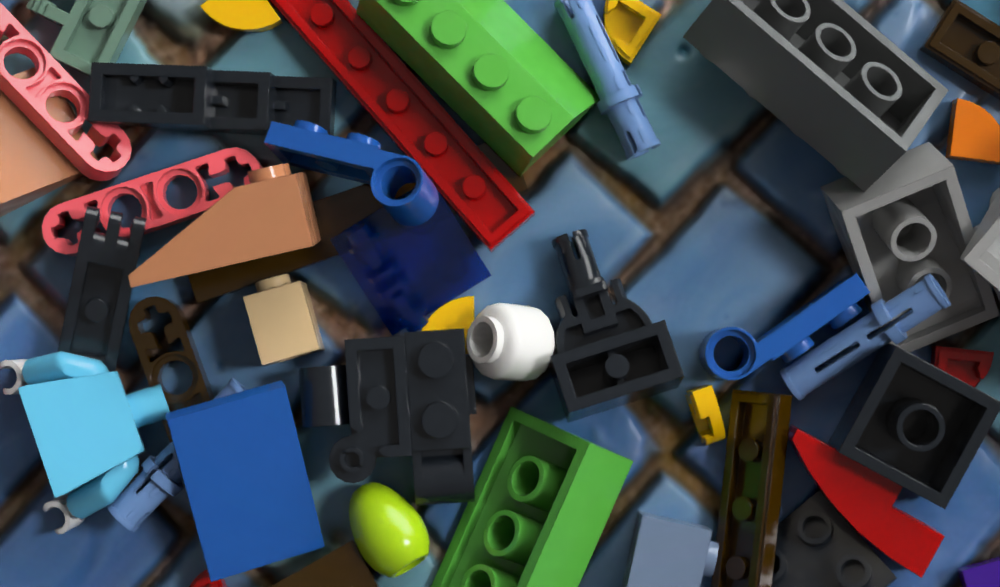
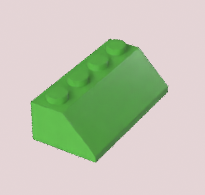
M359 0L356 13L519 177L600 101L598 94L504 0Z
M511 406L474 488L475 502H468L431 587H578L633 461Z

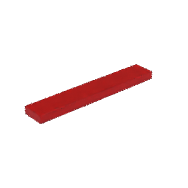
M269 0L403 154L413 158L421 166L442 198L490 252L494 251L535 215L532 207L382 38L356 13L357 10L348 0Z

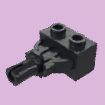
M586 229L572 232V242L578 259L574 256L567 233L556 237L551 242L556 250L569 289L570 301L576 317L572 315L566 295L556 298L554 302L561 321L555 335V355L550 356V371L567 423L676 389L684 378L665 320L652 323L649 316L640 306L627 299L620 278L610 280L609 288L615 303L612 304L606 281L600 275Z

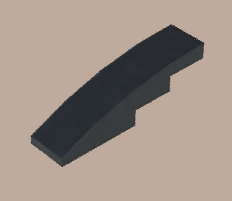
M92 62L88 121L149 128L266 136L271 121L293 126L296 120H304L321 126L327 130L329 135L334 136L337 81L333 78L275 76L271 72L212 70L207 66Z

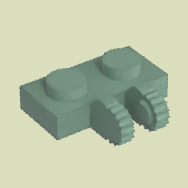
M29 0L25 8L62 27L49 54L55 60L91 77L92 62H117L147 0H76L70 13L57 8L55 4L48 0Z

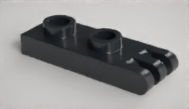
M87 206L58 352L63 351L101 360L107 366L109 372H113L117 368L133 287H130L128 275L137 268L147 218L134 217L130 226L129 239L119 236L123 213L111 211L106 233L96 232L100 220V208Z

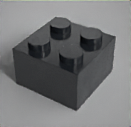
M888 343L880 348L828 444L839 453L946 509L1000 411V401L908 351Z

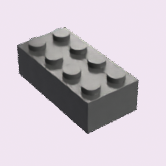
M712 0L683 36V38L699 50L704 58L719 67L739 84L750 97L760 102L787 125L796 136L807 142L834 165L839 173L848 177L864 192L908 150L949 91L843 0Z

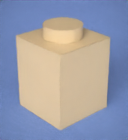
M289 274L278 275L256 282L257 293L243 297L262 366H270L325 350L305 282L297 281L291 283Z

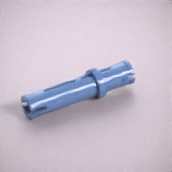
M556 0L553 5L558 10L599 96L600 101L597 102L596 106L601 115H608L626 153V159L637 158L648 153L649 148L652 150L660 146L661 142L656 137L639 101L643 96L638 84H631L592 0Z
M929 273L924 276V279L888 302L880 299L871 305L872 312L835 336L830 337L795 362L780 369L781 376L792 394L798 400H802L813 390L850 369L856 363L891 341L897 345L908 338L907 331L941 309L951 306V303L940 284ZM908 308H911L910 310H908L907 312H905V313L902 314L901 316L896 317L897 315H899V314L902 313L903 311L907 310ZM883 326L882 328H880L879 330L875 331L874 333H870V332L874 331L875 329H877L878 327ZM855 342H858L857 344H855L854 346L850 347L849 349H847V350L844 351L843 353L839 354L838 356H836V357L833 358L832 360L828 361V362L825 363L824 365L819 366L820 364H822L823 362L827 361L828 359H830V358L833 357L834 355L838 354L839 352H841L842 350H844V349L847 348L848 346L852 345V344L855 343Z
M232 377L214 399L248 389ZM173 442L156 457L150 455L141 464L144 470L121 492L112 504L107 506L114 518L130 531L135 532L139 525L169 495L176 497L184 489Z

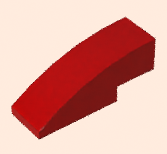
M791 424L788 440L802 466L822 494L861 535L889 558L922 578L945 536L930 525L893 506L903 486L839 453L829 444Z

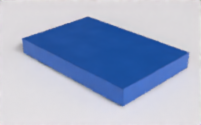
M282 380L165 413L211 582L325 547L286 386Z

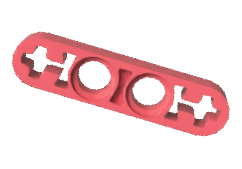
M0 3V40L3 35L9 38L0 45V90L86 177L96 181H107L118 176L129 161L132 152L130 139L124 130L115 124L90 122L92 126L87 134L83 132L78 141L72 137L77 134L85 121H88L90 95ZM15 53L27 56L35 65V75L29 79L13 77L5 69L4 58ZM54 96L67 98L76 107V119L64 123L56 121L50 117L46 110V100ZM107 143L112 146L114 151L109 158L104 157L97 161L91 155L95 145L101 147Z
M238 147L226 148L60 203L51 208L44 217L42 223L43 238L47 245L55 252L77 256L82 230L77 233L78 243L74 245L69 239L59 238L57 230L65 227L66 221L64 217L70 215L73 220L84 222L87 206L98 204L97 208H100V222L107 231L112 205L116 199L124 195H132L139 200L142 207L141 217L147 218L145 235L201 216L235 187L230 182L213 186L219 197L209 201V186L200 174L201 169L209 167V176L214 179L230 172L228 163L232 160H237L242 167L251 166V170L263 167L259 160L249 151ZM248 175L244 177V185L250 184ZM178 177H188L197 186L196 200L186 209H175L169 205L166 199L167 186ZM97 227L96 232H100V228ZM121 227L119 236L130 239V227Z

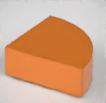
M959 98L953 100L945 157L1000 165V125L990 113L979 105Z

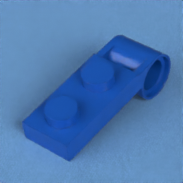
M296 120L293 126L271 121L264 144L283 164L289 163L290 166L369 184L374 197L396 222L404 226L421 225L428 221L436 212L439 204L437 188L413 158L381 150V144L377 140L360 133L350 132L346 138L329 135L327 130L321 126L304 120ZM416 183L414 190L409 196L404 199L395 200L397 191L403 185Z
M855 273L840 279L757 339H754L750 333L738 327L716 329L710 332L700 345V363L710 376L720 380L742 379L767 361H774L778 357H781L785 364H787L814 345L809 335L826 323L835 330L858 315L862 309L857 302L869 294L870 291L858 274ZM724 337L735 339L743 350L741 363L731 371L720 368L714 359L715 345Z

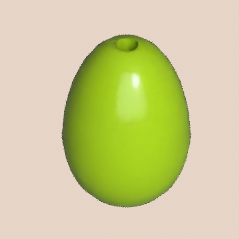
M376 482L366 483L352 493L349 501L351 531L361 556L372 569L386 577L395 578L408 572L427 558L430 546L427 528L422 517L402 495L392 488Z

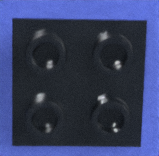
M820 490L778 524L772 587H888L897 579Z

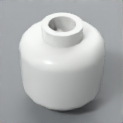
M496 303L486 306L471 323L466 337V344L474 366L482 375L494 380L524 382L536 379L545 372L550 363V356L553 355L555 349V338L549 318L540 309L527 305Z

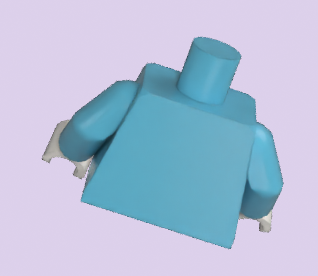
M59 351L31 359L4 360L0 362V369H14L17 381L12 388L3 389V393L5 395L20 394L55 499L43 505V511L46 512L57 507L64 513V525L54 530L58 535L64 534L80 525L86 517L112 504L139 471L140 462L138 455L145 452L138 428L166 419L165 413L170 412L160 383L126 395L119 373L117 371L109 372L107 366L98 359Z

